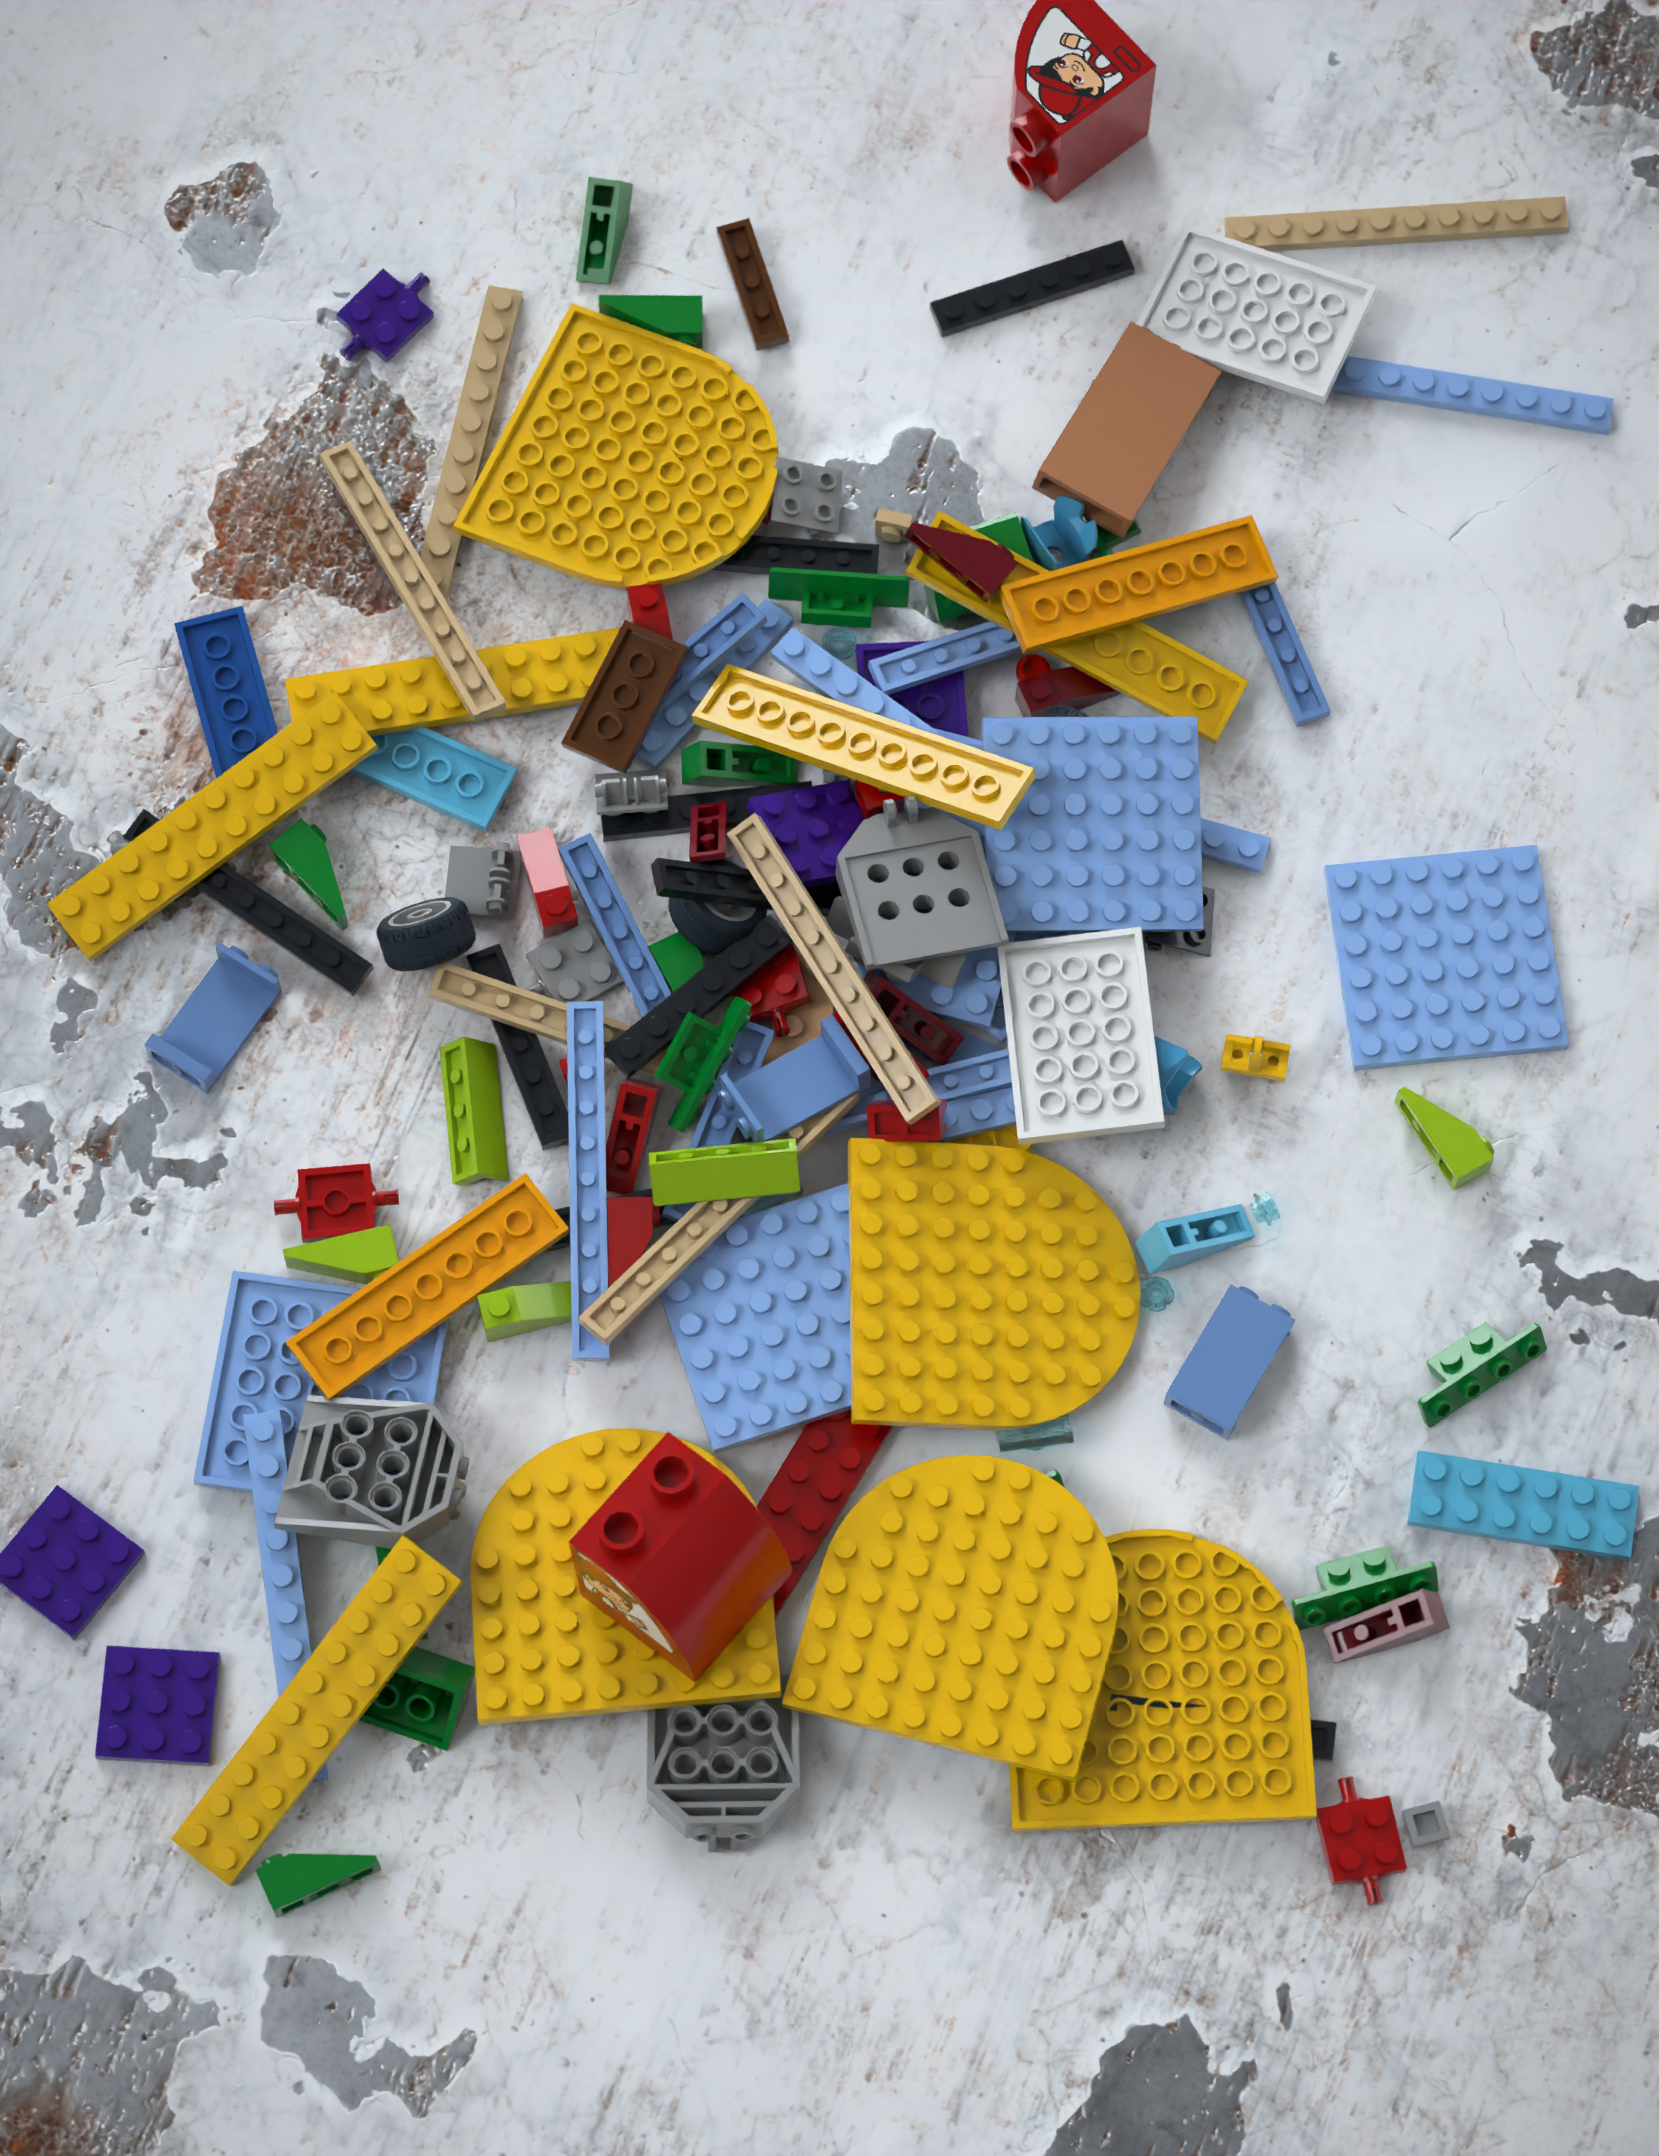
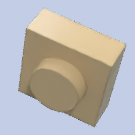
M878 508L875 520V535L881 536L882 539L888 542H909L904 535L912 524L913 515Z

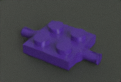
M383 268L336 313V320L348 329L352 336V339L339 350L340 354L350 361L353 356L364 348L374 352L385 363L389 362L434 318V312L417 295L430 284L429 278L427 276L424 277V273L419 272L406 285L399 282Z

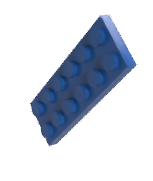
M243 606L174 623L216 778L278 733Z

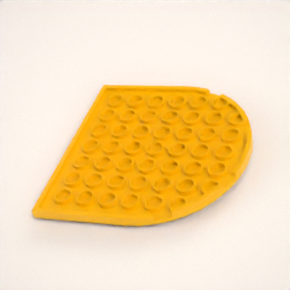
M571 303L453 525L454 533L601 586L622 589L647 583H662V586H668L692 579L720 565L735 554L750 539L766 516L771 505L778 470L775 469V459L779 457V450L773 421L762 398L750 383L747 384L739 375L733 372V368L726 362L698 348Z
M850 1138L848 1141L851 1424L995 1431L1021 1430L1038 1427L1043 1423L1056 1420L1062 1416H1068L1093 1399L1113 1378L1123 1363L1132 1345L1140 1312V1282L1134 1253L1120 1222L1096 1191L1063 1166L1042 1156L1015 1148L921 1141L886 1142L884 1139Z
M623 1428L594 1431L571 1437L538 1453L523 1464L507 1479L493 1497L478 1526L470 1561L479 1726L782 1697L773 1595L696 1683L580 1595L569 1541L666 1433ZM678 1438L726 1474L757 1508L745 1486L727 1466L704 1449Z
M983 1455L947 1456L910 1466L890 1476L869 1491L849 1511L828 1546L782 1700L783 1708L1076 1781L1118 1621L1119 1596L1117 1575L1107 1541L1098 1524L1080 1501L1061 1484L1042 1472L1008 1459Z
M1142 1529L1104 1537L1111 1552L1117 1575L1119 1596L1118 1621L1076 1781H1071L1009 1765L1012 1832L1315 1820L1317 1818L1305 1651L1297 1624L1294 1622L1281 1594L1256 1566L1240 1554L1220 1543L1217 1545L1205 1539L1194 1537V1534L1168 1529ZM1111 1694L1149 1699L1144 1705H1136L1125 1698L1111 1700ZM1170 1701L1182 1703L1181 1708H1173ZM1153 1702H1162L1168 1708L1152 1707L1149 1705ZM1118 1703L1117 1711H1109L1113 1705ZM1187 1703L1206 1706L1185 1708Z

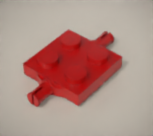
M794 942L791 947L733 993L734 998L737 996L752 1003L749 1021L756 1023L772 1020L777 1037H783L782 1030L786 1036L790 1033L785 1015L795 1008L812 1003Z
M370 1163L297 1169L298 1189L295 1199L274 1200V1214L277 1216L297 1213L301 1223L302 1242L311 1243L375 1228V1216L378 1206L399 1205L398 1189L376 1192L372 1182Z
M1353 1776L1343 1777L1337 1780L1343 1801L1334 1806L1316 1809V1823L1331 1886L1348 1882L1363 1884L1367 1906H1372L1374 1903L1377 1905L1383 1902L1378 1881L1386 1875L1403 1873L1407 1870L1390 1796L1372 1799L1357 1798Z

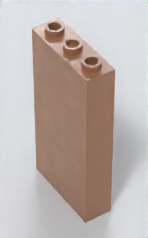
M1131 321L1038 470L1032 488L1056 501L1058 495H1062L1082 502L1085 506L1082 514L1083 517L1090 521L1095 520L1097 525L1124 538L1213 392L1222 371L1215 368L1212 364L1184 351L1179 345L1170 343L1155 335L1150 329L1139 326Z

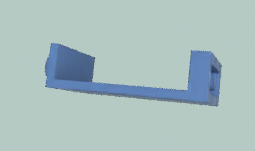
M220 942L215 947L218 959L161 1037L152 1033L144 1044L149 1058L207 1094L282 992L278 979L279 976L272 968L265 964L257 966L248 960V955L240 948L233 945L228 948Z
M833 1014L820 1021V1036L738 1081L732 1083L726 1073L719 1076L721 1091L718 1092L719 1099L727 1111H734L738 1117L736 1120L737 1125L746 1139L751 1137L754 1142L758 1143L772 1141L871 1086L870 1067Z
M1231 1284L1168 1389L1164 1400V1405L1226 1440L1233 1433L1239 1416L1284 1339L1291 1334L1295 1320L1290 1317L1291 1314L1283 1307L1276 1304L1269 1306L1258 1300V1295L1252 1290L1243 1286L1237 1288Z

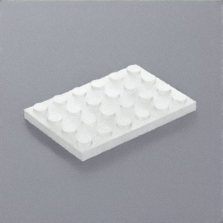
M1185 224L1136 324L1150 329L1155 335L1170 343L1179 345L1184 351L1212 364L1219 370L1324 404L1375 299L1377 286Z
M1141 927L1011 942L1008 945L997 946L1019 1145L1165 1128Z

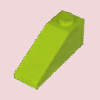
M1403 1087L1398 1090L1395 1104L1453 1191L1490 1170L1494 1160V1149L1485 1136L1480 1137L1475 1128L1408 1088Z
M390 1224L282 1249L287 1268L366 1285L399 1262Z
M571 1281L512 1286L477 1295L488 1342L572 1321Z

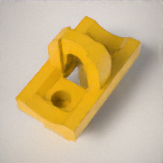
M1226 1034L1220 1071L1285 1082L1291 1045L1266 1041L1265 1037L1260 1036L1249 1038Z

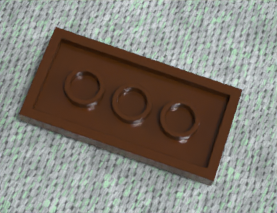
M624 620L561 742L562 746L626 774L689 653L688 647Z

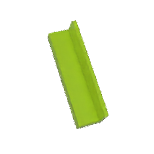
M462 1037L439 1048L452 1183L465 1186L484 1177L506 1181L509 1179L496 1046L492 1043Z
M795 1138L649 1153L653 1203L655 1206L800 1191Z

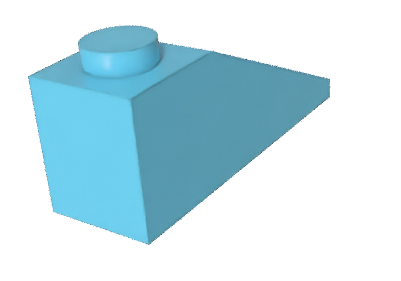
M1238 1204L1156 1222L1135 1241V1244L1149 1274H1154L1190 1264L1249 1241L1256 1235L1242 1205Z

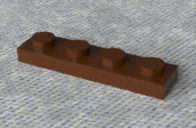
M747 218L716 227V234L756 351L789 342V333L750 219Z

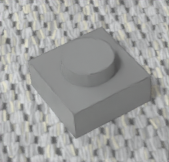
M1440 1801L1402 1811L1401 1814L1412 1849L1449 1840L1450 1833Z

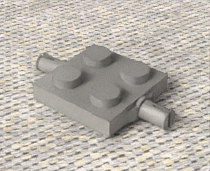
M589 920L526 954V958L535 972L536 983L525 988V990L545 995L566 1004L567 1002L594 1001L624 984L602 938L598 936Z

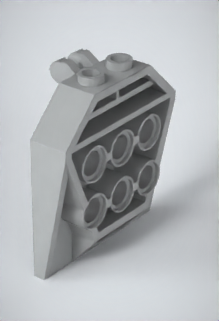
M914 795L905 796L906 811L902 813H897V807L893 799L883 800L884 814H877L869 819H864L837 856L836 879L866 970L1008 945L1009 938L978 831L935 807L925 809L918 807L917 799ZM942 866H950L953 869L946 870L943 869ZM914 872L917 873L918 876H909L906 873ZM872 879H881V880H883L884 882L876 883V882H873V881H871V880H872ZM952 903H961L964 906L956 907L953 906ZM924 909L929 911V913H919L916 910ZM882 916H891L894 919L886 920Z
M307 1395L274 1528L392 1549L402 1535L417 1544L448 1526L450 1520H456L461 1516L462 1506L460 1502L466 1495L467 1486L460 1479L466 1480L469 1468V1458L464 1457L463 1441L435 1404L333 1397L328 1400L326 1396ZM354 1431L364 1432L361 1435H352L350 1433ZM397 1439H406V1440H408L407 1442H404V1443H397V1442H395V1440H397ZM346 1463L356 1464V1466L346 1468L342 1465ZM389 1471H399V1472H401L400 1474H397V1475H389V1474H386V1473L389 1472ZM338 1495L348 1496V1498L344 1500L334 1499V1497ZM382 1503L392 1504V1506L388 1508H382L378 1505Z
M780 1674L782 1697L651 1709L647 1712L648 1804L685 1838H694L696 1841L708 1842V1852H717L719 1838L730 1837L732 1852H740V1841H750L754 1837H763L800 1801L799 1711L783 1708L782 1706L790 1674ZM725 1723L732 1726V1729L727 1732H719L715 1729V1726ZM758 1723H765L770 1726L768 1730L762 1732L756 1731L752 1727ZM682 1724H690L694 1727L693 1730L686 1733L680 1732L676 1728ZM722 1765L733 1769L728 1774L715 1772V1769ZM758 1765H765L771 1770L764 1774H758L752 1769ZM682 1766H690L694 1771L683 1775L678 1773L677 1769Z

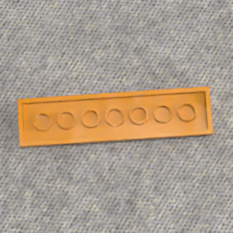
M1250 515L1000 585L997 593L1022 652L1025 654L1275 583L1279 576L1253 516Z
M525 1173L287 1340L286 1345L328 1400L333 1397H339L476 1300L477 1295L486 1293L569 1234V1228Z

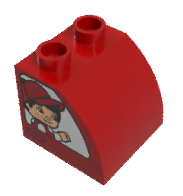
M1036 0L1021 27L1016 45L1009 122L1011 155L1007 158V164L1012 175L1023 188L1032 191L1039 186L1054 203L1148 135L1157 65L1094 0Z
M670 1432L664 1435L569 1541L580 1595L695 1683L793 1573L790 1560L783 1545L753 1503L726 1474Z

